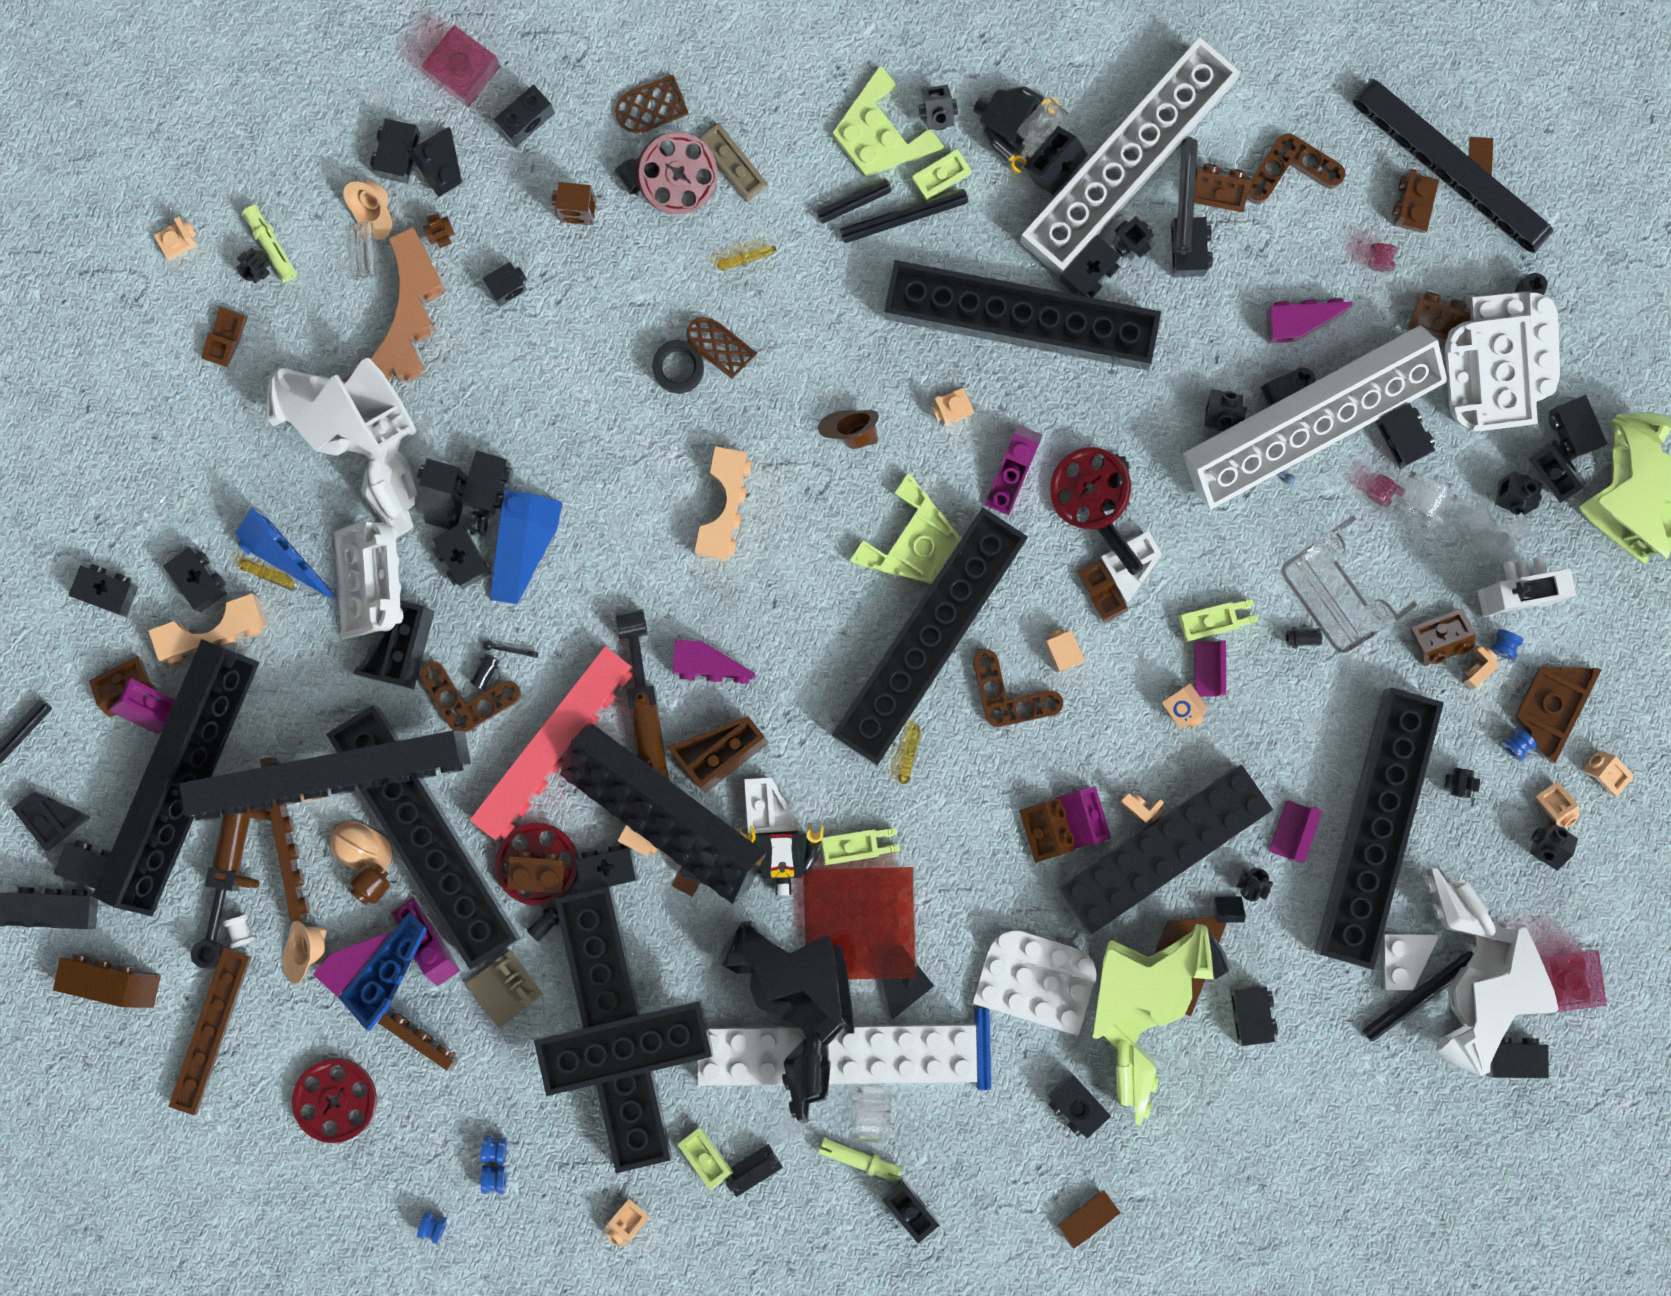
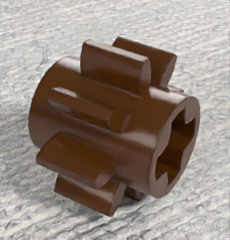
M438 213L426 217L429 224L422 227L430 245L438 243L439 248L452 244L449 237L454 236L455 233L448 217L440 218Z

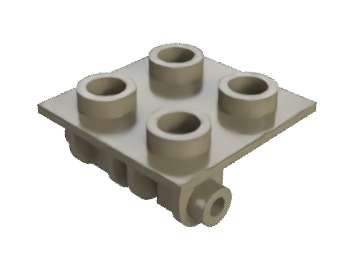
M511 950L466 983L498 1028L543 995Z

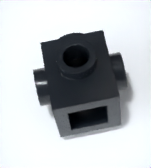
M948 84L921 89L923 104L918 105L921 121H926L928 130H944L947 127L955 126L954 115H958L956 99H952Z
M1137 216L1129 222L1127 220L1123 221L1114 230L1116 233L1113 240L1115 244L1114 249L1123 258L1127 257L1130 261L1136 256L1142 258L1152 248L1149 244L1154 234L1149 225L1144 221H1140ZM1129 239H1134L1136 241V245H1134Z
M1211 389L1205 408L1204 426L1225 431L1244 421L1247 407L1243 406V395L1232 391L1224 392Z
M1513 471L1499 481L1495 505L1509 510L1515 515L1524 517L1540 505L1542 495L1540 494L1542 483L1528 475Z
M1550 820L1543 828L1538 827L1532 834L1530 840L1533 843L1530 854L1558 871L1574 855L1578 838Z

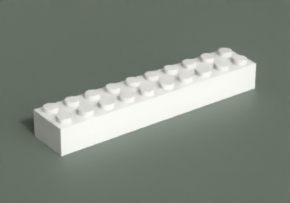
M1199 37L1021 236L1020 244L1060 278L1067 267L1095 236L1101 233L1233 86L1240 71Z
M1420 325L1184 452L1183 456L1196 494L1210 509H1213L1448 382L1438 340Z
M975 1024L854 1025L855 1032L853 1034L846 1033L843 1030L829 1044V1060L831 1061L829 1084L977 1082ZM798 1026L708 1027L714 1055L713 1057L698 1060V1086L784 1085L782 1080V1074H785L784 1060L806 1038L803 1030Z

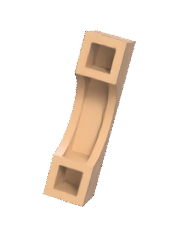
M715 447L710 475L725 489L727 501L725 509L718 519L699 527L694 552L698 557L728 562L729 555L734 556L737 540L732 538L734 529L739 530L742 514L737 512L739 502H745L747 487H743L744 476H750L752 461L748 460L747 452Z
M249 594L226 602L222 621L209 632L193 634L181 623L175 621L148 631L158 661L168 663L171 666L184 662L185 656L195 655L201 639L216 645L220 644L221 647H226L236 643V638L246 635V638L262 634L261 629L269 626L259 597Z

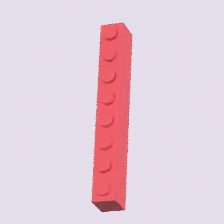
M605 646L474 813L470 821L494 840L506 839L515 828L513 822L518 816L524 817L531 808L532 804L529 802L534 795L540 796L547 788L549 783L546 780L551 773L557 774L563 767L565 761L563 758L568 752L571 740L591 723L596 725L600 719L597 714L603 707L605 709L610 707L617 697L614 695L615 691L619 686L624 688L633 677V674L630 673L633 667Z

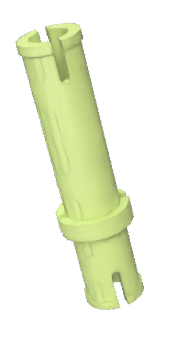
M257 205L247 207L243 210L242 215L253 231L252 236L263 247L282 282L294 279L298 273L275 238L273 227L271 224H267Z
M824 1137L818 1153L866 1171L868 1176L872 1177L874 1174L895 1184L902 1170V1166L879 1159V1155L874 1154V1156H871Z

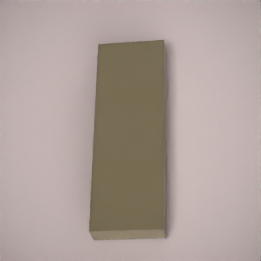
M719 122L698 137L709 147L718 167L746 202L768 187V183Z

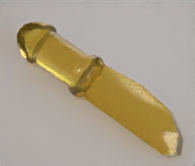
M769 246L745 253L744 255L740 253V255L726 259L722 258L718 261L717 267L721 271H726L737 266H746L748 262L775 254L777 249L776 246Z
M247 559L240 560L238 563L239 568L243 572L246 571L256 575L260 579H265L290 591L295 590L293 580L281 572L268 569L266 566L262 567Z
M912 723L910 726L904 751L905 755L902 756L903 762L900 774H898V780L903 785L911 780L910 775L920 742V726L916 723Z

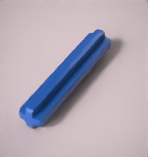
M976 1008V1088L983 1091L991 1089L990 1010L988 1008Z

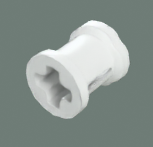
M247 915L223 922L224 927L228 929L232 941L230 944L231 949L255 941V938L250 935L246 923Z

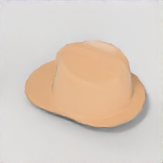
M370 178L363 182H349L343 191L344 200L363 232L376 240L387 238L392 231V219L387 210L389 196L386 190Z
M345 821L339 824L332 832L330 849L340 862L357 871L363 864L373 867L377 863L383 869H386L390 865L393 854L388 839L363 823Z
M294 921L291 924L289 937L282 956L283 971L287 980L291 983L302 981L308 966L319 961L324 956L326 930L324 928L304 926L300 921Z

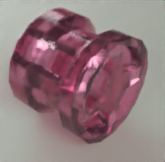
M1386 243L1371 244L1370 252L1372 253V258L1368 261V268L1384 272L1395 270L1396 264L1393 259L1397 254V246Z
M1378 474L1375 478V485L1369 487L1366 494L1379 505L1389 507L1392 503L1391 498L1399 493L1401 487L1389 477Z

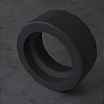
M673 340L666 342L658 348L653 357L652 369L656 381L663 389L670 393L682 394L690 392L699 385L703 378L704 364L701 354L694 350L687 341ZM676 351L684 352L692 358L694 372L686 381L673 382L664 375L662 369L663 361L670 353Z

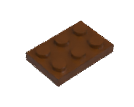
M384 1014L378 1024L446 1071H452L459 1062L454 1058L456 1053L444 1044H439V1046L433 1044L431 1041L434 1037L422 1029L416 1028V1030L410 1028L409 1024L411 1021L401 1014Z

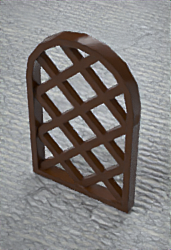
M674 74L624 94L617 102L615 110L617 121L621 127L628 132L636 134L649 131L689 115ZM669 81L666 88L659 85ZM672 82H674L677 92L670 90ZM651 88L649 95L641 92L643 90ZM655 88L664 91L661 100L652 96ZM667 93L677 96L673 105L664 101ZM634 94L632 101L626 99ZM638 94L647 98L644 106L635 103ZM650 99L659 103L656 112L647 108ZM679 99L682 102L684 110L679 107H676ZM622 102L630 105L626 113L619 111ZM662 105L671 108L668 117L659 114ZM633 106L642 110L638 118L629 115ZM674 110L681 112V114L672 117ZM645 112L654 115L651 123L642 120ZM619 115L624 116L623 121L620 120ZM657 117L664 119L661 122L655 123ZM628 118L636 121L634 129L625 126ZM639 124L647 126L645 128L638 129Z
M706 317L696 318L691 321L686 330V338L693 349L731 379L757 355L756 351L714 319ZM700 323H708L709 328H701ZM690 331H696L698 338H692ZM701 332H710L711 339H703ZM714 333H723L724 340L715 339ZM703 343H712L713 350L704 349ZM716 344H725L726 351L717 350ZM729 344L737 345L738 351H730ZM718 354L727 355L728 362L719 361ZM731 355L739 356L740 362H732ZM743 356H750V357L744 362V357H743ZM733 366H740V367L734 372Z

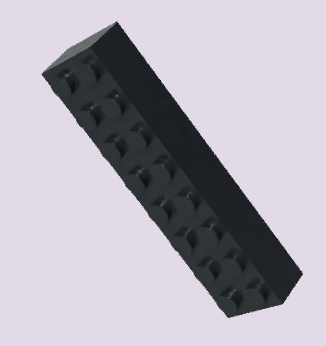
M591 723L571 740L560 773L568 783L573 784L591 800L597 802L611 815L629 826L632 831L641 835L655 848L661 850L673 859L676 864L681 865L699 881L705 883L731 904H734L751 887L766 855L765 851Z
M1242 764L1236 765L1057 889L1087 933L1092 935L1273 811V808Z

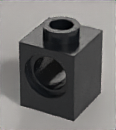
M511 262L506 263L482 278L500 307L527 291L523 283L527 281L526 276L519 266L514 269Z

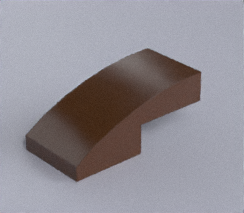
M219 307L213 331L208 333L201 358L228 367L239 344L248 315L225 307Z
M1102 559L1077 571L1103 623L1128 611V607L1118 592L1114 580Z
M1102 1190L1081 1208L1075 1209L1057 1225V1228L1074 1249L1120 1214V1211L1107 1193Z

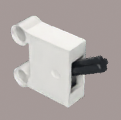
M1538 556L1533 558L1536 575L1530 576L1527 560L1516 562L1519 576L1517 578L1515 563L1513 561L1504 563L1506 581H1500L1484 589L1477 590L1482 616L1488 617L1513 610L1553 605L1575 597L1576 591L1571 569L1547 573L1544 556Z

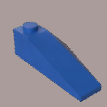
M511 490L504 491L490 600L511 604L519 603L538 563L545 554L546 548L558 530L562 502L530 493Z
M252 508L235 532L240 539L238 545L248 555L252 552V554L333 599L336 596L335 593L269 518Z
M411 912L407 914L338 997L367 1031H370L388 1010L427 931V928Z

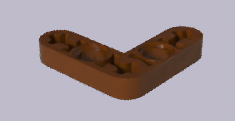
M1285 133L1277 139L1251 179L1247 199L1254 204L1264 203L1289 165L1328 189L1337 188L1343 182L1346 176L1345 169L1340 163L1291 133ZM1288 141L1292 144V150H1288L1282 159L1278 155L1283 149L1282 144H1286ZM1305 155H1313L1317 160L1316 166L1313 168L1306 167L1303 164V157ZM1270 162L1278 164L1280 173L1277 175L1268 174L1266 164ZM1322 162L1325 163L1324 170L1320 174L1316 173L1321 167ZM1332 170H1335L1337 178L1330 181L1327 172L1330 173ZM1263 179L1268 181L1262 190L1264 194L1255 196L1254 188H1257Z
M983 649L975 655L973 666L985 719L990 726L1004 727L1050 717L1062 710L1063 698L1055 691H1046L1007 700L997 655L989 649ZM982 655H987L988 659H993L989 669L990 673L996 671L997 676H988L981 679L980 674H986L984 665L979 666L978 661L982 660ZM995 681L999 685V693L995 696L987 695L984 691L986 682ZM1047 696H1051L1053 700L1058 701V704L1054 706V711H1050L1049 707L1040 708L1042 714H1036L1037 706L1033 700L1034 698H1039L1038 704L1046 702ZM1025 701L1031 705L1032 712L1029 716L1022 717L1017 713L1016 707L1020 702ZM1007 704H1012V714L1015 720L1010 721V715L1003 716L1000 723H997V720L994 718L991 719L990 714L994 712L995 707H998L999 711L1002 712L1009 710Z
M430 662L421 670L423 683L452 730L468 733L512 707L521 698V689L516 683L503 681L465 703L447 670L442 665ZM431 668L436 671L440 670L441 673L438 674V678L442 684L446 680L448 682V685L440 687L436 692L433 690V688L439 687L436 681L433 679L428 680L427 678L430 675L429 670ZM504 687L514 688L513 699L503 698L499 701L503 706L498 708V704L491 697V694L495 693L496 697H499L505 693ZM447 690L452 691L455 695L454 703L449 706L443 705L440 700L441 694ZM482 700H489L492 703V711L487 715H481L478 712V704ZM461 704L462 708L457 709L462 717H468V720L465 722L466 727L455 726V723L458 721L456 715L453 712L448 715L447 711H451Z

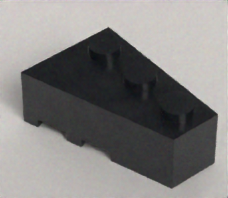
M428 458L425 465L421 464L417 480L420 481L419 490L425 523L448 530L458 525L464 506L460 500L468 478L459 467Z
M400 601V608L403 611L402 622L395 624L389 631H381L375 643L371 644L366 651L368 654L361 665L356 667L353 674L414 690L435 611L422 605Z
M18 887L17 892H0V926L96 929L98 899L89 895L90 890L72 889L71 895L62 894V889L45 888V893H35V887Z

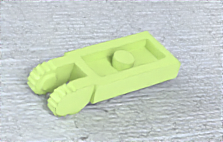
M1253 599L1234 604L1230 602L1179 615L1178 618L1185 642L1237 630L1241 626L1259 622L1257 616L1252 615L1237 620L1235 610L1251 608L1254 605Z
M892 828L880 831L873 829L824 837L821 840L824 864L830 865L879 857V854L900 851L899 845L893 844L877 848L876 837L894 836L897 834V829Z

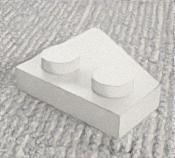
M1149 531L1127 542L1143 564V570L1138 574L1131 575L1113 550L1100 557L1125 603L1132 599L1137 589L1162 555Z
M772 777L743 780L747 834L751 833L750 825L754 827L755 834L800 831V825L795 821Z
M1383 934V990H1414L1438 940V935Z

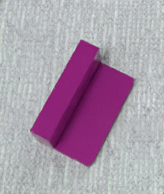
M1226 640L1194 642V689L1200 697H1223L1226 695Z
M131 678L127 681L120 699L112 704L110 711L155 734H160L175 700Z
M1096 786L1055 798L1061 800L1062 806L1066 811V820L1074 837L1075 849L1111 839Z
M1286 801L1269 851L1290 860L1305 863L1322 810Z

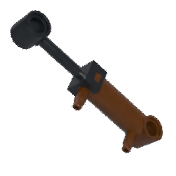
M637 609L616 613L618 634L620 640L628 639L636 687L634 689H627L629 709H631L637 756L670 781L658 712L656 687L654 685L646 687L639 641V637L647 635L644 610Z
M247 807V813L222 816L212 867H208L205 881L206 887L216 888L205 939L197 942L191 950L192 962L200 968L217 966L224 948L216 939L226 892L238 891L239 886L245 888L259 887V880L242 876V872H239L250 818L271 821L269 811L264 809L250 810ZM206 946L210 947L213 951V957L210 961H206L203 958V950Z

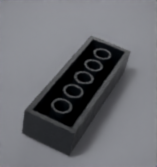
M701 999L534 1040L546 1096L713 1057L714 1055Z

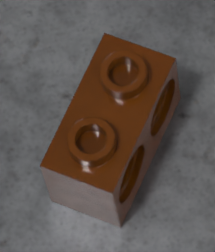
M558 182V190H553L552 206L555 207V213L559 215L561 222L594 226L596 197L592 186Z

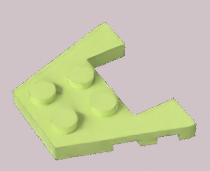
M882 66L874 73L833 132L834 138L864 177L895 168L897 165L911 160L922 159V157L933 153H940L944 150L943 144L932 130L925 131L907 144L877 106L876 102L896 88L895 82Z
M908 473L894 495L917 509V512L888 555L883 554L863 540L850 559V562L858 566L931 585L962 538L943 514L939 512L928 495L916 483L913 476Z

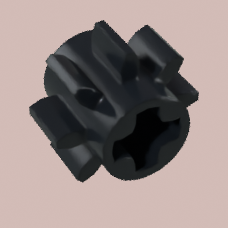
M250 248L247 252H243L237 257L240 264L236 269L244 280L253 281L256 284L259 280H264L270 274V271L266 268L271 262H269V258L264 252L255 251L253 248Z
M1454 768L1453 774H1446L1444 787L1451 789V796L1471 798L1472 792H1479L1481 779L1474 778L1475 771Z
M1252 868L1250 872L1244 869L1236 887L1241 888L1240 893L1246 900L1256 902L1260 897L1264 900L1267 899L1273 882L1269 881L1268 873L1261 868Z

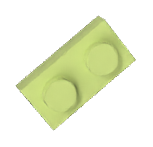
M956 149L913 175L912 180L926 201L966 178L972 171L959 150Z
M702 1127L696 1129L677 1144L709 1190L714 1189L733 1174V1171Z

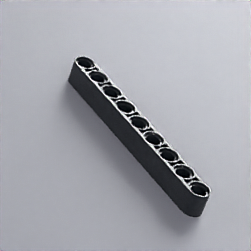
M1370 79L1352 99L1353 105L1362 114L1525 250L1536 253L1553 233V228L1547 221L1380 82Z

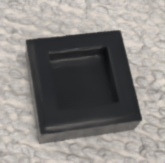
M1242 896L1214 897L1217 923L1245 922L1246 914Z

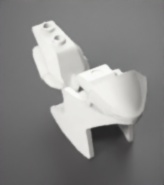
M365 358L360 362L347 382L341 381L337 374L328 379L296 372L288 368H281L272 374L269 380L266 403L267 420L270 422V425L274 427L285 421L290 422L308 444L320 453L338 456L345 451H352L366 455L369 458V462L361 487L362 495L382 522L396 527L397 538L411 530L414 526L408 510L420 502V495L410 464L407 463L402 453L398 451V447L404 436L416 433V428L402 401L383 372L371 359ZM374 413L378 415L377 417L369 418Z
M1437 868L1427 870L1425 884L1428 892L1433 893L1435 903L1432 907L1436 919L1441 920L1442 926L1447 930L1476 937L1474 955L1465 967H1461L1448 986L1450 1007L1461 1022V1026L1459 1029L1441 1037L1435 1049L1438 1054L1453 1065L1478 1076H1483L1490 1072L1491 1061L1514 1017L1518 1014L1553 1013L1558 1011L1555 992L1525 925H1521L1517 930H1511L1510 926L1504 928L1494 925L1488 914V909L1469 882L1463 879L1447 883Z

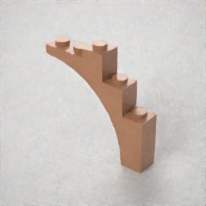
M414 227L389 238L396 256L400 278L399 301L394 321L385 340L370 358L383 372L388 381L392 379V375L396 374L401 382L405 380L406 382H411L421 376V372L426 370L412 343L415 340L420 342L429 338L431 332L436 330L422 301H433L441 296V292L446 290ZM351 375L347 376L341 381L347 382Z

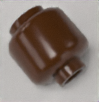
M377 863L373 867L363 864L349 880L351 888L349 893L364 905H367L368 902L376 904L390 888V883L386 879L389 873Z

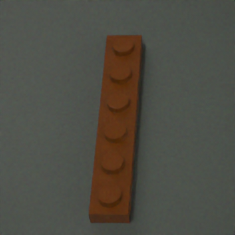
M277 758L260 759L261 767L281 764V762L277 761ZM274 802L275 807L269 808L290 922L308 919L307 913L310 912V906L307 897H303L301 887L304 886L305 881L302 870H298L296 859H299V849L297 843H293L291 832H294V822L292 817L288 816L286 805H277V802Z
M227 947L223 948L168 1107L194 1116L198 1114L252 958L251 955Z

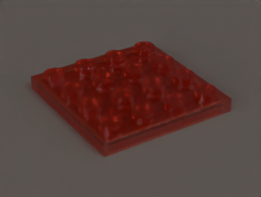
M914 867L813 869L809 873L804 874L805 946L823 936H830L833 946L840 945L842 947L849 980L917 978Z

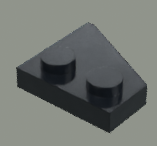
M450 127L408 151L438 198L462 183Z
M33 791L12 808L45 851H50L90 819L87 814L36 791Z
M898 943L878 959L889 1012L893 1019L934 987L933 983L901 943Z

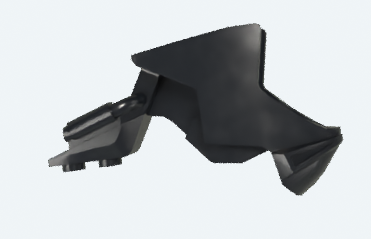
M752 920L742 921L726 942L717 963L737 974L751 973L750 990L756 1005L763 1011L796 1025L803 1030L806 1038L784 1060L785 1074H782V1080L786 1091L790 1090L792 1101L789 1102V1109L792 1117L802 1124L808 1123L810 1104L825 1101L826 1096H828L831 1067L829 1044L843 1030L850 1034L855 1032L849 977L844 953L840 945H832L830 936H823L792 953H788L758 932Z

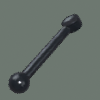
M486 640L483 643V648L487 651L495 649L538 658L539 652L493 644L490 640Z

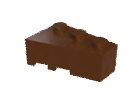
M747 716L717 727L713 731L702 735L698 734L691 737V739L678 744L674 743L667 747L697 786L704 793H707L768 745L769 742L750 717Z
M72 954V958H60L53 991L118 1007L154 1008L161 975L137 971L135 967L127 965L112 966V962L107 960L95 959V962L89 961V956Z

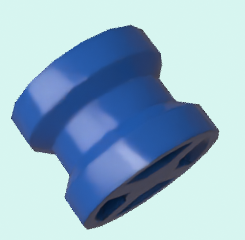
M1498 629L1496 633L1497 640L1491 645L1490 650L1506 659L1516 660L1518 655L1516 652L1517 648L1523 644L1524 639L1513 632Z
M1519 727L1512 731L1510 738H1505L1501 742L1502 747L1518 761H1522L1525 758V753L1537 746L1535 740Z
M484 1135L480 1162L487 1164L489 1161H493L497 1165H504L507 1153V1137L493 1139L490 1135Z
M483 1166L481 1172V1194L496 1191L498 1194L504 1195L507 1182L506 1166H500L497 1169Z
M427 1210L421 1220L416 1237L420 1239L429 1238L432 1243L438 1245L446 1228L448 1218L444 1216L438 1218Z

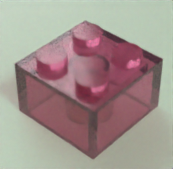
M455 25L451 27L421 66L427 78L468 108L501 67L496 55Z
M1584 949L1539 955L1555 992L1558 1004V1011L1556 1012L1607 1006L1599 950Z

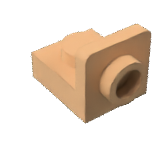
M179 216L174 218L175 224L154 235L169 261L197 246L193 238L197 235L196 231L189 221L184 222Z
M964 388L942 397H934V405L931 406L935 419L937 421L941 420L944 426L974 414Z
M1478 646L1471 651L1482 664L1480 665L1477 662L1466 672L1468 677L1463 683L1470 690L1477 688L1500 666L1496 661L1497 656L1488 647Z
M1598 750L1583 768L1587 775L1595 777L1611 795L1616 797L1634 777L1615 755Z
M1558 781L1535 796L1536 802L1558 826L1568 828L1577 821L1579 805Z
M1127 793L1118 802L1142 824H1146L1148 821L1154 823L1163 812L1160 807L1164 802L1161 799L1156 800L1147 809L1145 808L1147 805L1146 801L1136 793L1133 796Z
M628 1199L603 1230L607 1233L606 1237L616 1246L621 1245L625 1247L650 1216Z

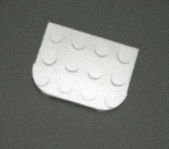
M1514 292L1470 297L1471 321L1530 315L1536 401L1543 400L1554 394L1560 377L1558 313L1553 301L1542 294L1533 292Z
M1530 315L1466 321L1452 328L1448 333L1445 343L1449 409L1454 420L1462 426L1476 431L1538 424Z
M359 522L334 531L341 638L352 639L376 631L391 630L395 624H400L403 619V611L400 608L401 584L398 579L399 556L396 551V527L389 526L384 522Z
M1007 931L996 937L988 948L972 1003L1079 1036L1092 988L1096 982L1095 964L1080 949L1022 931Z

